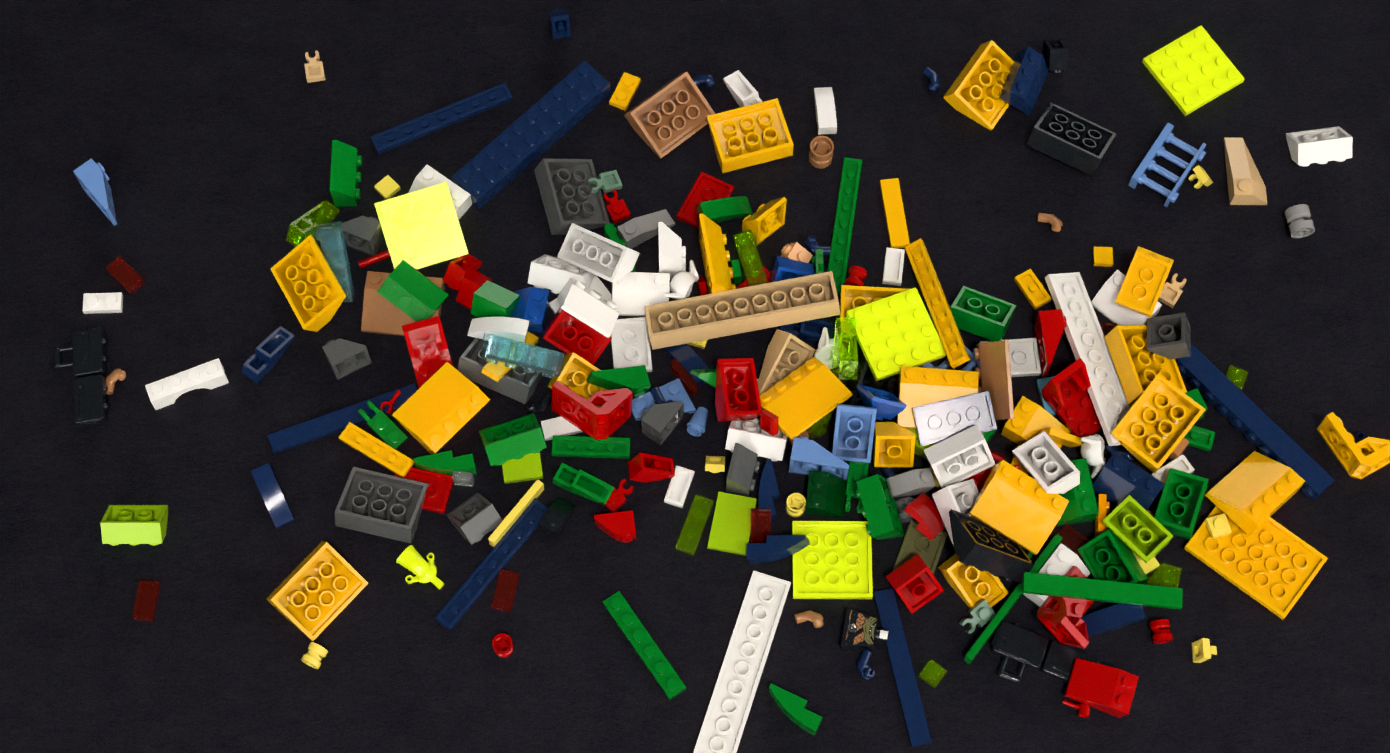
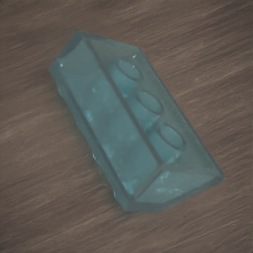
M342 221L319 224L318 230H315L316 241H320V250L346 294L343 302H353L355 291Z
M484 333L482 357L487 358L486 362L497 364L498 361L505 362L506 367L516 369V366L524 367L523 371L533 374L535 370L541 371L542 376L553 378L554 375H560L565 353Z

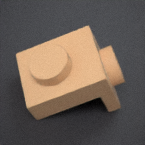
M794 242L786 244L782 248L780 257L809 263L813 255L799 243Z

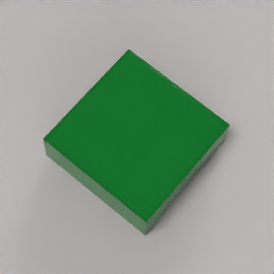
M731 260L733 282L735 285L741 284L742 275L739 260Z

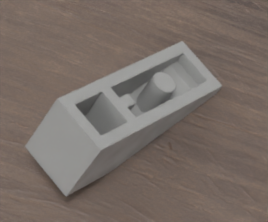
M664 209L633 218L618 226L619 239L622 238L626 246L632 249L658 235V222H663L669 228L675 226V222L667 210Z

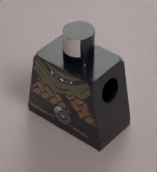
M847 609L841 650L873 651L876 641H888L889 630L878 629V618Z

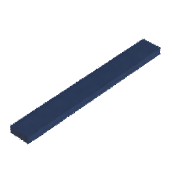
M502 83L378 133L370 138L377 154H381L512 101L513 97L506 83Z
M415 383L397 389L401 391V394L393 405V412L417 391ZM397 390L269 434L268 438L274 454L342 431L349 422L354 425L362 424L366 421L357 412L359 409L364 410L372 419L376 414L366 403L370 400L381 410V404L385 401L389 402ZM389 405L386 406L385 409L383 410V412H384L386 415L388 414L387 411H388L389 408H390Z
M536 498L532 501L435 617L437 622L450 632L539 527V522L548 509L547 506Z
M890 588L875 591L873 596L881 628L889 630L888 641L885 644L911 747L929 744L932 741L894 590Z

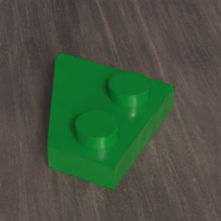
M815 249V256H812L813 267H816L815 274L824 273L823 249Z

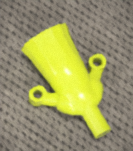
M413 545L408 546L396 561V563L416 575L414 577L412 575L406 576V583L431 582L440 590L445 583L436 576L437 568L434 565V554L429 553L426 556L429 561L427 563Z

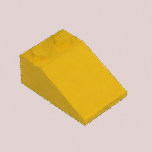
M785 197L760 205L757 212L744 218L742 231L756 246L785 224L787 203Z
M574 352L565 355L547 386L552 389V385L559 381L563 385H567L578 395H582L586 400L597 391L608 390L587 383L586 378L592 371L600 370Z
M1022 396L1014 409V419H1008L1001 435L1018 445H1022L1037 436L1041 429L1053 427L1070 433V431L1040 405ZM1055 443L1061 449L1062 445Z
M954 554L938 567L950 586L969 608H972L981 599H985L989 606L993 607L1009 594L998 577L988 571H980L974 566H965L959 561L957 554Z

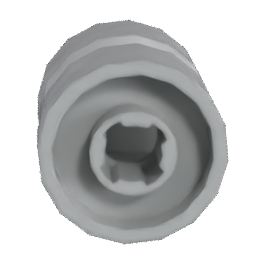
M1298 204L1286 209L1285 216L1287 223L1290 224L1289 231L1292 238H1303L1315 232L1313 220L1310 219L1311 213L1308 205Z

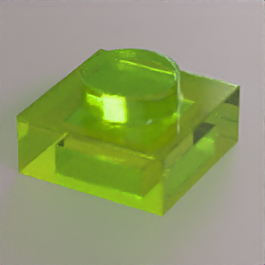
M1230 365L1226 377L1242 390L1248 372Z
M931 659L919 677L936 688L947 673V670Z

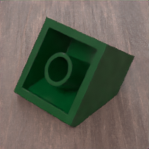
M809 470L805 515L844 519L847 480L829 472Z

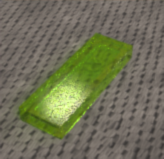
M695 494L678 539L676 550L695 555L714 504L713 500Z

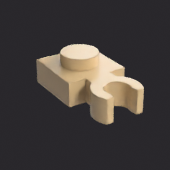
M315 51L316 55L313 58L309 57L308 52L305 53L308 62L304 64L307 83L326 80L323 62L319 61L318 51Z
M1177 273L1173 275L1171 284L1165 283L1158 298L1160 302L1171 308L1174 307L1183 291L1180 289L1184 287L1187 280L1184 278L1181 283L1177 282Z

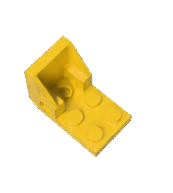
M1138 246L1115 304L1151 317L1174 260Z
M1334 412L1328 414L1317 428L1350 477L1363 479L1390 463V440L1367 437L1355 443L1352 434L1346 431L1342 420Z

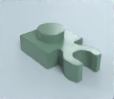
M617 170L601 173L598 179L590 178L587 182L588 185L594 184L596 186L591 189L590 192L592 194L597 193L599 189H603L604 193H607L614 189H622L623 186Z
M981 599L967 611L970 617L961 619L959 624L964 626L966 623H969V628L965 632L971 634L974 632L976 625L983 627L996 613L985 599Z

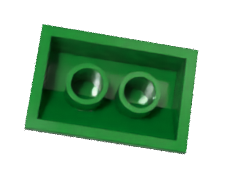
M332 140L330 193L335 207L357 206V201L361 199V189L358 188V183L362 182V174L359 172V166H362V155H359L357 148L338 140Z
M404 260L393 270L377 291L416 322L432 318L449 295Z
M963 286L951 305L950 310L959 329L994 342L1002 341L1017 305Z
M534 413L479 431L491 466H499L504 464L505 461L520 459L526 454L538 453L542 449L547 448L541 427Z
M1086 458L1070 460L1080 471V484L1064 494H1059L1069 500V503L1056 524L1057 526L1095 521L1099 514Z
M1170 468L1154 518L1171 534L1190 540L1208 489L1209 479Z
M876 474L856 481V494L863 504L861 511L863 516L867 518L868 525H866L869 536L877 540L905 536L894 497L891 498L886 478Z
M1110 529L1077 549L1094 579L1141 584L1148 579L1131 549Z

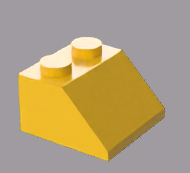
M875 422L873 439L874 467H913L915 433L895 422Z

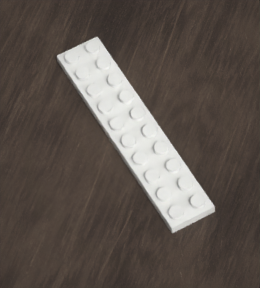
M1080 272L1048 274L1045 280L1056 309H1062L1063 316H1066L1067 326L1064 327L1075 359L1081 358L1086 365L1091 384L1087 390L1109 446L1121 445L1111 435V432L1132 406L1128 405L1105 336Z
M753 570L693 753H737L791 582Z

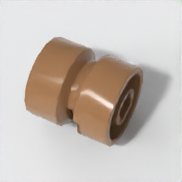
M817 136L811 141L809 162L815 168L822 169L831 164L834 144L827 136Z

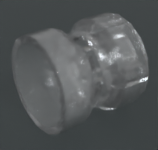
M913 497L902 498L895 502L896 509L900 513L898 517L901 523L915 520L904 511L907 505L914 500Z

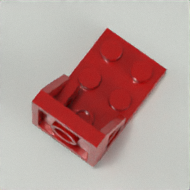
M439 316L402 326L419 388L446 362L452 365Z
M1079 358L1052 378L1041 390V393L1046 403L1072 435L1082 438L1092 436L1102 427L1090 395L1087 392L1091 384L1086 365Z
M556 381L552 385L551 410L595 440L607 439L631 417L633 392L628 388L597 391L586 400L582 395L572 391L567 385Z
M1072 566L1065 574V576L1087 578L1077 566ZM1048 596L1037 610V618L1061 644L1085 649L1089 644L1087 624L1081 617L1094 601Z

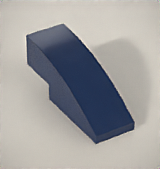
M815 319L778 326L777 329L791 333L801 341L819 342L824 327H827L830 339H837L839 324Z
M279 326L255 348V353L243 364L242 374L258 383L279 361L295 339V335Z
M681 344L663 348L684 376H687L696 388L706 383L690 373L693 369H709V367L689 345Z
M767 459L760 479L758 494L760 524L776 521L773 502H778L780 495L771 459Z
M267 463L251 470L276 529L295 521L270 464Z
M767 535L766 543H747L746 559L750 564L777 561L810 545V540L806 535Z
M1120 603L1082 616L1081 619L1087 624L1089 637L1121 629L1125 625L1141 622L1146 616L1141 605Z

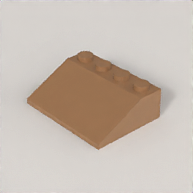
M686 71L669 81L624 114L635 132L661 159L708 124L707 116L713 115L715 112Z
M367 271L361 332L404 336L402 326L416 322L377 292L391 273ZM427 277L442 290H445L443 278ZM442 305L439 307V309L436 311L433 317H440Z
M1009 340L976 344L973 354L978 364V367H975V371L979 372L978 393L989 391L995 420L1014 419Z

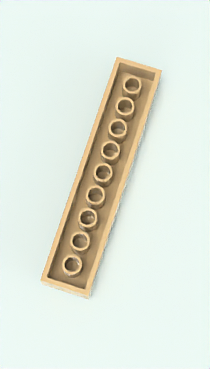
M832 271L644 306L652 350L840 315L839 300Z

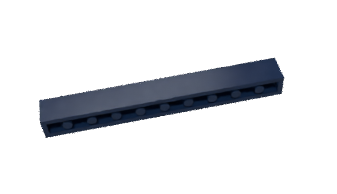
M1191 345V357L1176 359L1181 376H1184L1194 389L1198 388L1204 399L1211 402L1221 415L1226 416L1232 426L1239 429L1249 442L1254 443L1259 448L1261 454L1290 467L1305 480L1301 486L1305 496L1314 501L1332 484L1334 479L1194 345Z

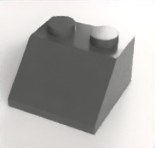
M360 216L336 226L342 245L371 256L377 254L384 240L380 222L374 217Z
M1186 313L1147 318V350L1169 359L1191 357V326Z
M339 338L328 341L322 347L337 380L372 363L367 347L363 344Z
M677 401L655 404L650 409H646L641 416L642 433L661 446L683 419L684 403Z
M735 443L726 479V492L749 497L750 490L754 491L756 480L753 479L754 472L758 473L760 462L757 461L758 454L739 443Z
M478 492L446 515L464 539L471 545L482 540L484 535L495 530L503 521L493 504Z

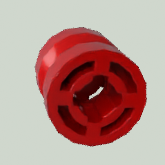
M850 266L848 271L849 277L846 278L844 285L864 286L863 280L867 276V271L859 266Z
M1159 619L1149 623L1150 629L1154 634L1152 636L1154 644H1163L1173 640L1172 633L1169 631V619Z
M500 633L492 640L494 652L498 657L506 658L512 654L514 647L509 635Z

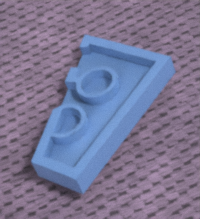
M679 378L659 387L666 402L668 400L673 402L681 401L684 403V413H695L696 409ZM651 392L632 400L631 413L636 421L641 420V416L646 409H650L656 404Z

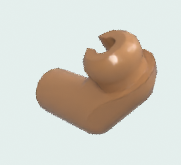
M1038 213L1037 222L1052 224V231H1061L1063 223L1055 215Z
M115 369L106 377V386L108 387L106 394H113L115 382L117 380L123 381L126 378L125 371Z
M812 610L794 614L797 624L810 621L813 622L815 628H820L824 625L823 616Z

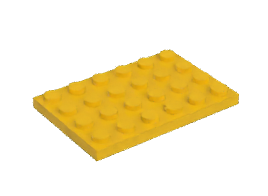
M1215 506L1207 518L1224 514V512ZM1226 515L1232 532L1213 539L1204 521L1184 549L1282 620H1284L1328 559L1271 517L1249 536Z

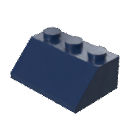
M1029 46L1017 53L999 97L1028 116L1033 111L1049 71L1044 56Z
M1114 452L1095 480L1093 490L1098 495L1107 494V501L1116 507L1130 495L1148 511L1165 484Z

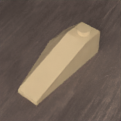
M1224 137L1229 204L1267 205L1266 186L1243 138Z
M777 329L768 345L759 376V396L788 376L792 371L798 369L807 360L811 359L816 350L791 333Z

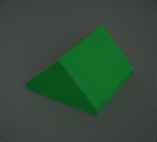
M487 280L473 293L471 315L478 318L511 317L520 295Z

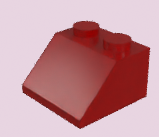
M918 554L886 576V579L911 614L944 591L927 564Z

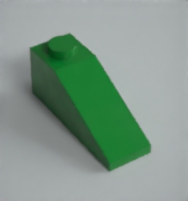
M645 365L592 371L586 378L587 383L608 390L628 388L635 397L645 395L651 387Z

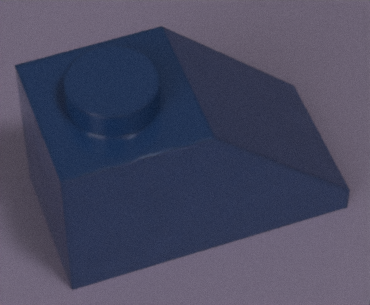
M567 9L549 11L553 39L571 36L570 19Z

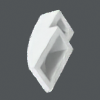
M739 70L723 78L724 83L740 108L763 102L759 98L756 89Z
M832 87L814 88L818 135L836 134L837 119Z
M511 317L475 318L471 321L467 336L504 345L506 340L524 344L529 320Z

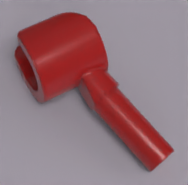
M397 390L389 402H383L380 406L381 410L383 411L389 405L390 408L387 413H393V405L401 391Z
M1066 699L1063 700L1062 704L1079 710L1078 716L1089 718L1090 707L1087 704H1076Z

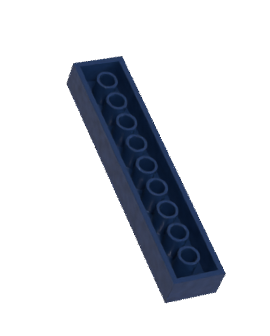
M584 60L452 176L453 183L471 194L472 204L480 210L611 94L610 82Z

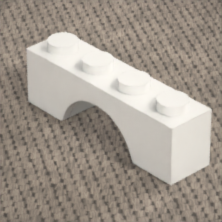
M217 358L147 384L145 387L155 410L174 404L179 396L188 391L200 388L212 390L229 382L222 363Z

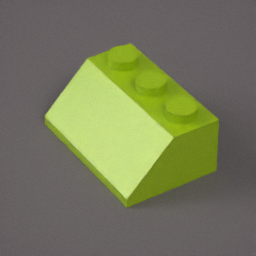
M1130 495L1102 521L1145 563L1154 558L1173 538V535Z
M109 505L100 522L102 543L112 546L119 544H129L132 546L139 544L153 546L162 544L167 531L168 505Z

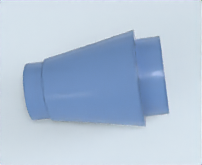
M698 407L687 423V432L689 434L699 437L705 432L708 414L706 408Z

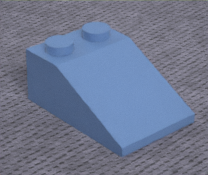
M91 158L73 172L83 190L115 226L117 220L112 191L108 183L110 178L105 173L104 167L99 162L95 163Z
M837 404L832 454L845 461L871 462L877 408Z
M794 437L789 465L790 473L809 476V470L832 473L847 480L849 470L847 463L807 437Z

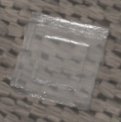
M453 471L452 479L455 485H474L473 473Z

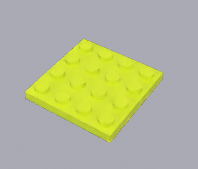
M1202 25L1148 55L1142 61L1185 116L1233 89L1245 80Z
M447 182L374 203L394 269L402 260L418 270L469 254Z
M916 287L846 311L847 319L876 381L900 373L901 366L918 367L946 357L942 342Z
M792 521V535H806L810 540V545L792 554L793 599H873L871 536H869L866 529L867 521Z

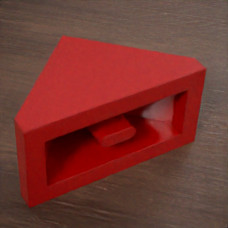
M478 271L463 278L456 302L471 310L473 293L487 280L492 282V279Z

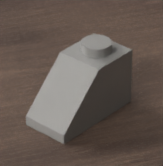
M930 468L914 469L886 479L891 498L921 495L935 487Z

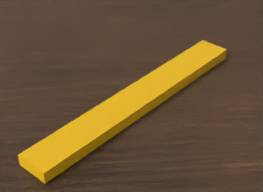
M920 238L905 246V250L949 363L954 369L969 361L970 357L925 244Z

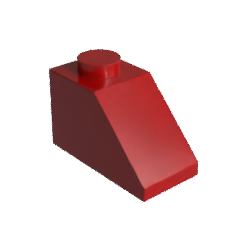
M470 254L461 256L449 263L443 282L448 284L451 289L459 290L463 278L478 271L483 262Z
M639 453L628 462L629 478L633 481L648 483L675 476L673 458Z
M633 510L594 515L595 525L616 541L625 543L636 539Z

